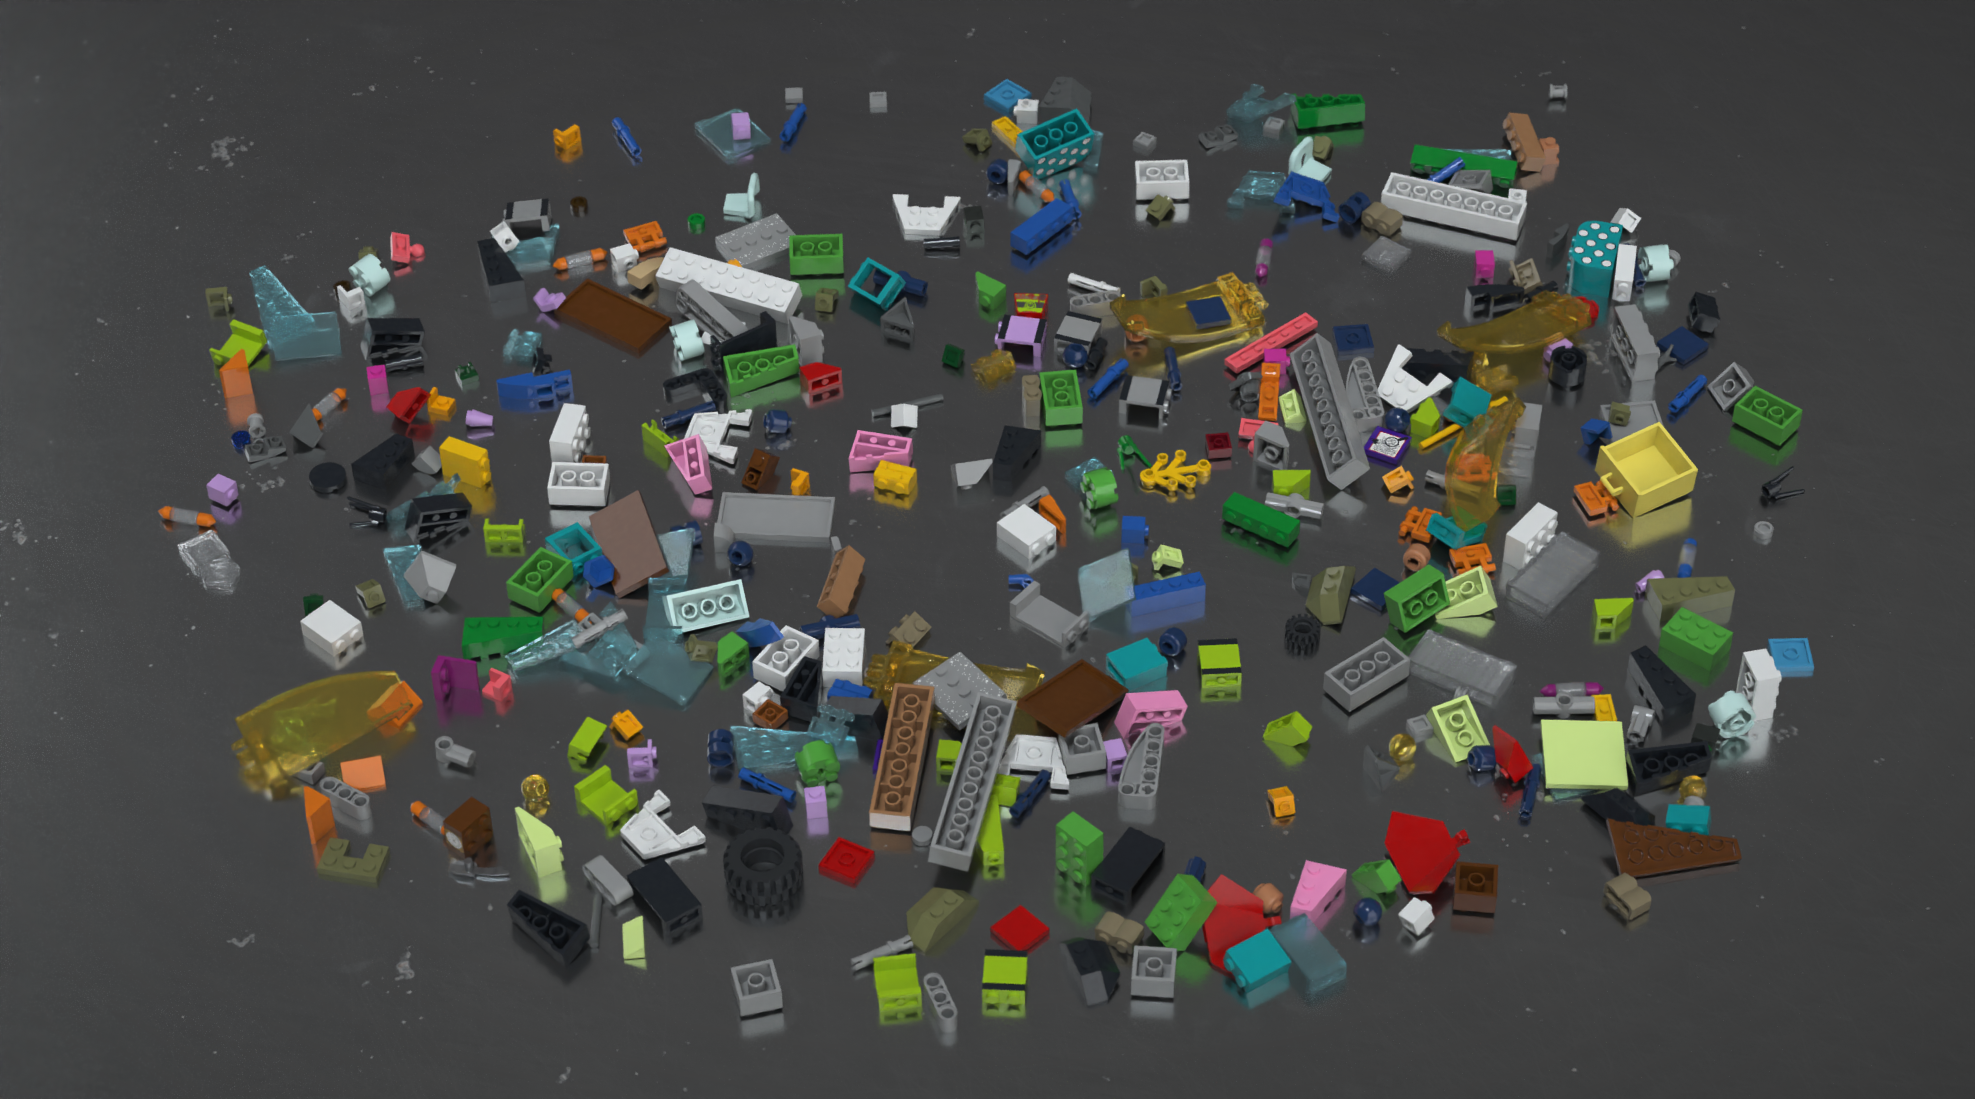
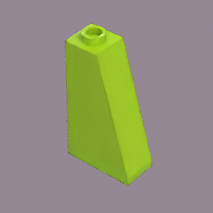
M991 795L975 847L983 866L1004 864L998 795Z

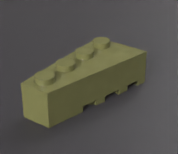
M1727 576L1647 579L1645 596L1660 622L1671 620L1681 607L1695 614L1730 607L1733 604L1735 589Z

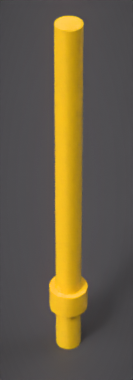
M1503 396L1496 401H1490L1486 414H1492L1500 406L1508 403L1507 397ZM1457 423L1452 424L1418 443L1419 448L1424 449L1459 430L1462 426Z

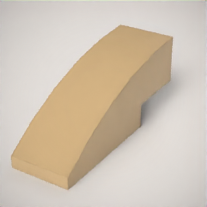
M664 258L648 259L627 272L628 283L641 290L649 283L654 286L657 283L655 275Z

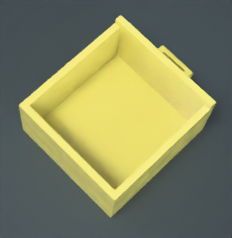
M1657 422L1605 447L1603 445L1600 446L1595 471L1611 495L1619 500L1632 518H1636L1692 492L1698 469L1663 425Z

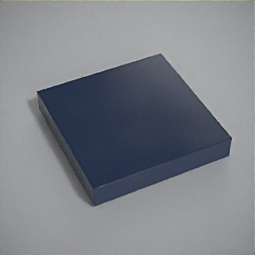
M1221 296L1186 301V308L1196 329L1231 324V318Z
M1368 324L1332 327L1338 356L1374 353V345Z
M1681 326L1659 340L1656 346L1666 352L1669 346L1673 344L1674 347L1670 356L1676 358L1678 362L1684 365L1706 351L1709 344Z
M1373 568L1351 588V593L1382 611L1387 607L1384 593L1400 582L1377 568Z

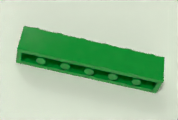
M1414 145L1410 166L1411 171L1415 173L1434 175L1458 157H1461L1466 166L1459 170H1491L1493 185H1499L1502 188L1514 187L1517 161Z

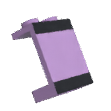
M1004 315L1003 321L999 322L998 325L999 334L996 333L995 336L998 352H1002L1004 342L1033 345V356L1041 357L1047 335V320Z

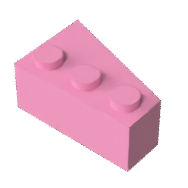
M857 430L849 456L850 473L876 470L881 460L909 467L913 455L912 438Z
M699 434L664 445L695 495L713 489L707 447Z
M1178 690L1126 693L1114 723L1123 739H1125L1131 733L1137 731L1142 733L1152 723H1159L1164 727L1182 721L1188 706Z
M1306 860L1291 904L1290 923L1311 927L1323 913L1326 905L1334 900L1337 892L1345 887L1347 869Z

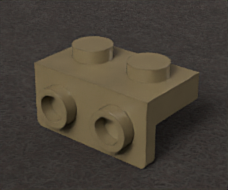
M1533 258L1518 265H1515L1513 260L1509 261L1511 268H1509L1510 274L1515 278L1513 283L1515 286L1525 289L1524 295L1535 290L1540 285L1543 286Z
M916 611L910 616L906 614L899 621L900 627L895 626L888 633L890 637L886 643L889 644L893 640L907 654L930 630L931 626Z

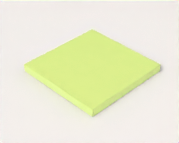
M1541 720L1546 788L1606 790L1617 787L1621 790L1628 789L1622 722Z

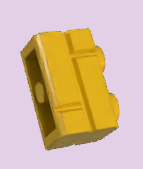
M881 460L873 475L874 486L879 489L895 491L898 494L910 495L917 483V469Z

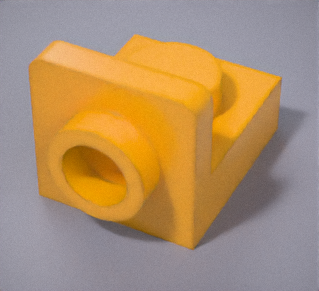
M575 124L564 132L558 129L553 130L555 144L565 150L581 141L580 127Z
M433 387L430 391L431 396L426 401L428 412L449 416L456 405L455 399L438 395V388Z
M1402 466L1382 476L1390 493L1397 491L1407 484L1411 490L1414 488L1412 481H1414L1413 476L1409 470L1405 472Z
M792 468V495L803 496L809 489L808 472Z
M629 710L623 713H616L611 718L612 723L609 726L611 730L616 728L626 741L643 729V726Z
M1287 786L1267 790L1268 798L1274 805L1276 817L1295 814L1294 795Z

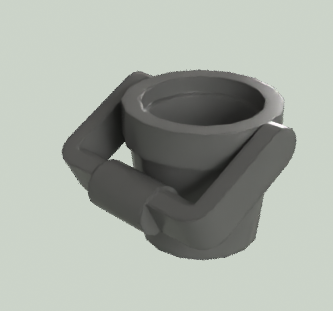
M1260 372L1242 373L1236 380L1229 383L1230 390L1240 391L1243 401L1254 402L1260 396L1262 374Z

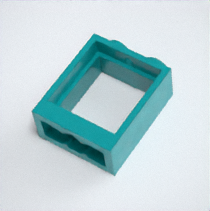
M868 257L861 264L856 275L852 277L848 287L854 294L886 312L906 282L897 273ZM874 268L891 277L877 298L860 289Z
M578 522L545 538L546 549L566 559L569 558L562 551L563 549L580 541L587 547L589 551L571 559L574 576L584 571L585 562L602 555V548Z

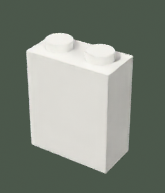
M1619 244L1612 300L1620 302L1630 301L1637 246Z
M1023 504L997 522V536L1030 559L1056 541V526Z
M331 600L300 621L303 635L334 657L363 636L361 622Z

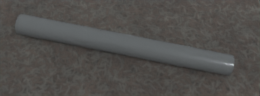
M941 393L899 404L922 406L943 401L944 398ZM892 405L871 410L872 416L877 417L891 413Z

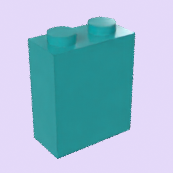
M1148 638L1106 654L1107 670L1118 683L1129 689V691L1167 676V659L1161 656L1156 645L1152 644Z
M1269 929L1226 950L1223 958L1225 968L1232 972L1236 983L1246 993L1288 972L1292 962Z

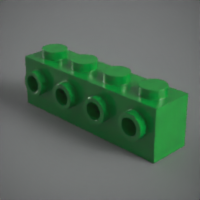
M1236 492L1223 504L1222 519L1285 547H1289L1300 534V520Z

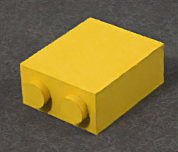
M450 436L439 447L443 475L482 488L486 482L490 481L492 473L490 471V459L487 449Z

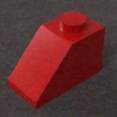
M819 362L799 367L800 381L808 394L842 384V369L840 367Z
M420 387L400 391L395 394L386 407L398 418L410 424L431 394Z

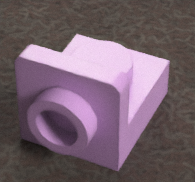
M541 288L533 297V300L542 312L557 309L566 297L562 292L549 294L545 288Z
M648 739L647 748H627L629 768L653 767V759L657 758L656 746L652 745V739Z

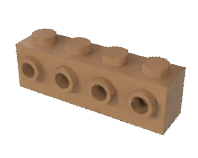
M1509 112L1503 122V129H1505L1521 170L1540 172L1546 157L1528 114Z
M850 545L836 553L817 607L822 612L835 618L844 617L848 613L850 601L854 597L855 587L858 585L859 576L864 569L865 558Z

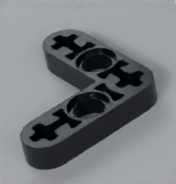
M708 368L668 379L663 383V392L668 397H674L701 388L708 400H712L715 403L716 408H723L728 404L727 393L713 371ZM692 381L691 384H685L684 382ZM709 387H716V389H713V390H710V389H708V388H709Z

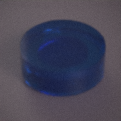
M237 431L231 436L232 444L237 448H244L245 445L251 443L250 434L247 431Z

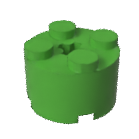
M1103 467L1083 474V482H1080L1081 491L1086 493L1089 509H1098L1118 502V494L1114 493L1117 484L1110 469L1107 470V467Z
M824 740L813 741L805 744L800 753L796 752L795 762L802 780L807 783L808 787H814L819 782L826 780L832 782L838 778L840 763L830 742L825 744Z

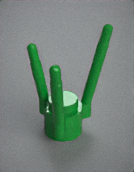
M1129 435L1119 438L1117 452L1122 471L1125 470L1123 453L1129 455L1136 452L1149 468L1152 467Z

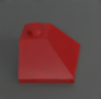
M1494 725L1492 730L1496 762L1500 767L1499 773L1506 780L1509 778L1516 783L1534 767L1519 742Z

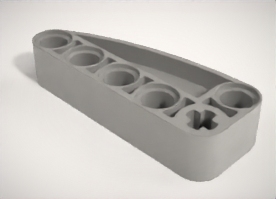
M690 280L677 289L675 299L677 309L689 320L694 319L699 328L710 335H714L718 340L724 342L748 331V328L695 280Z
M1356 357L1353 359L1348 371L1346 393L1359 433L1372 432L1377 426L1383 427L1384 408L1368 359Z
M1159 723L1149 724L1134 742L1124 762L1118 786V804L1123 808L1151 810L1156 806L1164 748V727Z

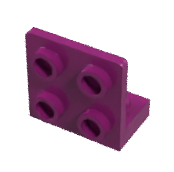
M438 655L431 671L436 700H443L450 687L479 690L480 684L476 661Z

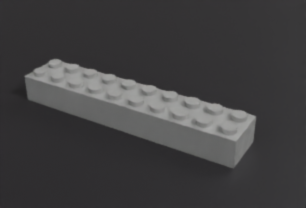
M1316 333L1290 353V357L1327 480L1342 490L1366 473L1370 467L1332 345Z
M981 692L977 693L931 842L928 862L969 871L1014 720L1017 701Z

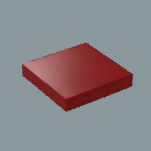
M838 837L818 864L819 870L855 884L875 857V851Z
M1019 905L992 925L990 932L1012 950L1026 951L1049 934L1050 928L1022 905Z

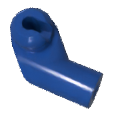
M1027 574L1008 575L1009 584H1019L1023 588H1026L1034 581Z

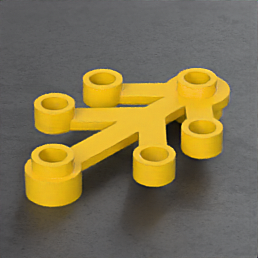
M1177 450L1175 458L1165 470L1159 471L1163 465L1168 463V455L1159 453L1156 463L1150 469L1141 471L1140 480L1146 486H1152L1157 483L1170 491L1177 490L1178 482L1192 488L1196 486V477L1193 475L1185 477L1181 474L1196 472L1199 476L1205 477L1211 473V464L1208 460L1202 459L1196 465L1177 468L1181 462L1186 460V452L1184 450Z

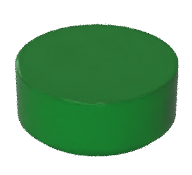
M695 213L687 219L688 226L691 229H701L705 226V217L702 214Z

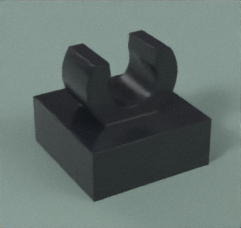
M543 348L535 349L531 360L533 373L541 374L542 368L550 369L549 362H552V355H544Z

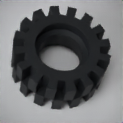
M1297 614V618L1293 615L1285 624V641L1289 642L1291 647L1294 645L1295 649H1298V647H1301V650H1304L1305 647L1311 649V645L1315 647L1316 643H1319L1321 625L1317 619L1314 620L1313 616L1308 618V614H1304V617H1301V614ZM1305 630L1309 633L1302 634L1296 631Z

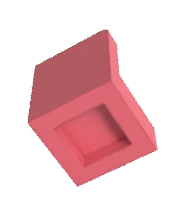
M491 668L489 670L490 681L482 689V694L501 702L512 690L511 676Z

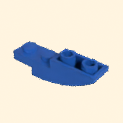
M570 369L536 377L531 372L496 380L498 395L515 399L549 398L556 396V391L573 388Z

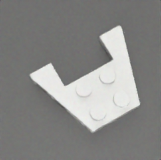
M893 194V203L896 206V211L899 214L905 234L940 236L948 224L949 218L954 215L956 207L961 204V197L945 196L943 208L908 207L909 195Z
M1399 344L1379 385L1378 392L1380 399L1391 407H1400L1410 413L1418 408L1421 403H1424L1428 397H1436L1443 389L1452 387L1453 382L1439 373L1426 386L1401 368L1413 355Z
M747 409L743 413H736V410L729 411L728 414H718V412L694 413L684 439L699 434L707 447L709 455L734 464L738 454V447L721 444L729 424L749 426L753 410Z
M1016 734L1005 751V756L1001 760L997 774L1010 776L1011 769L1032 771L1044 769L1052 772L1051 788L1069 790V780L1066 776V769L1062 762L1057 738Z
M657 790L654 793V797L643 805L644 808L638 814L635 813L620 829V835L644 860L706 842V836L696 826L676 835L656 815L670 806V800L660 790Z

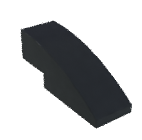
M1503 284L1466 287L1465 301L1470 310L1487 306L1489 310L1523 303L1525 289L1519 286Z

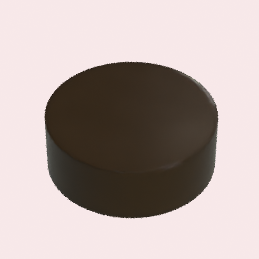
M581 196L571 199V210L574 212L587 210V199Z
M347 280L338 281L333 286L336 295H338L337 286L340 285L346 292L352 290L351 283Z

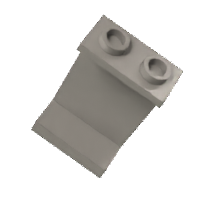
M1033 581L1010 602L1011 617L1064 648L1070 642H1074L1082 631H1086L1090 624L1088 611H1085L1078 617L1040 595V584L1036 581Z

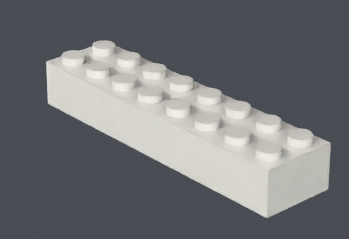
M1391 172L1381 196L1382 204L1397 210L1402 215L1512 240H1517L1525 221L1527 202Z
M671 247L655 275L659 288L677 292L679 287L690 280H695L723 306L760 316V313L767 311L775 321L789 324V317L793 316L802 297L799 283Z

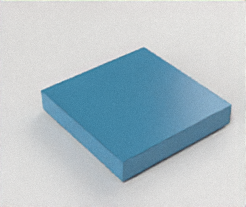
M1008 79L984 94L986 101L1007 113L1013 111L1014 106L1018 105V99L1032 98L1031 92Z
M1807 638L1768 639L1769 653L1774 659V665L1780 672H1807L1814 670Z

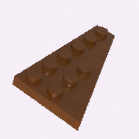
M1614 819L1606 820L1619 875L1627 873L1636 878L1736 862L1742 859L1738 841L1735 838L1716 835L1707 836L1696 832L1688 833L1677 829L1652 825H1637L1627 821L1624 823Z

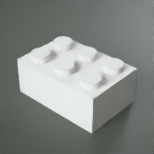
M1187 160L1135 161L1136 200L1154 199L1157 194L1162 197L1167 196L1170 199L1189 198Z
M564 403L549 440L552 462L580 463L581 452L585 450L586 439L591 434V428L588 427L589 414L586 412V406Z
M552 462L547 487L549 504L606 506L610 484L609 464Z
M1538 502L1506 534L1503 562L1520 571H1523L1527 566H1531L1534 559L1538 555H1542L1548 545H1552L1555 541L1558 512Z
M787 625L780 631L784 638L768 644L752 662L753 677L780 691H784L804 656L816 660L819 657V640Z
M825 628L822 666L823 687H832L836 679L848 680L852 684L863 686L865 628Z
M1766 648L1743 652L1736 693L1743 694L1756 714V719L1754 718L1753 721L1773 717L1774 709H1776V697L1779 695V682L1782 680L1781 673L1776 669L1774 659L1769 655Z

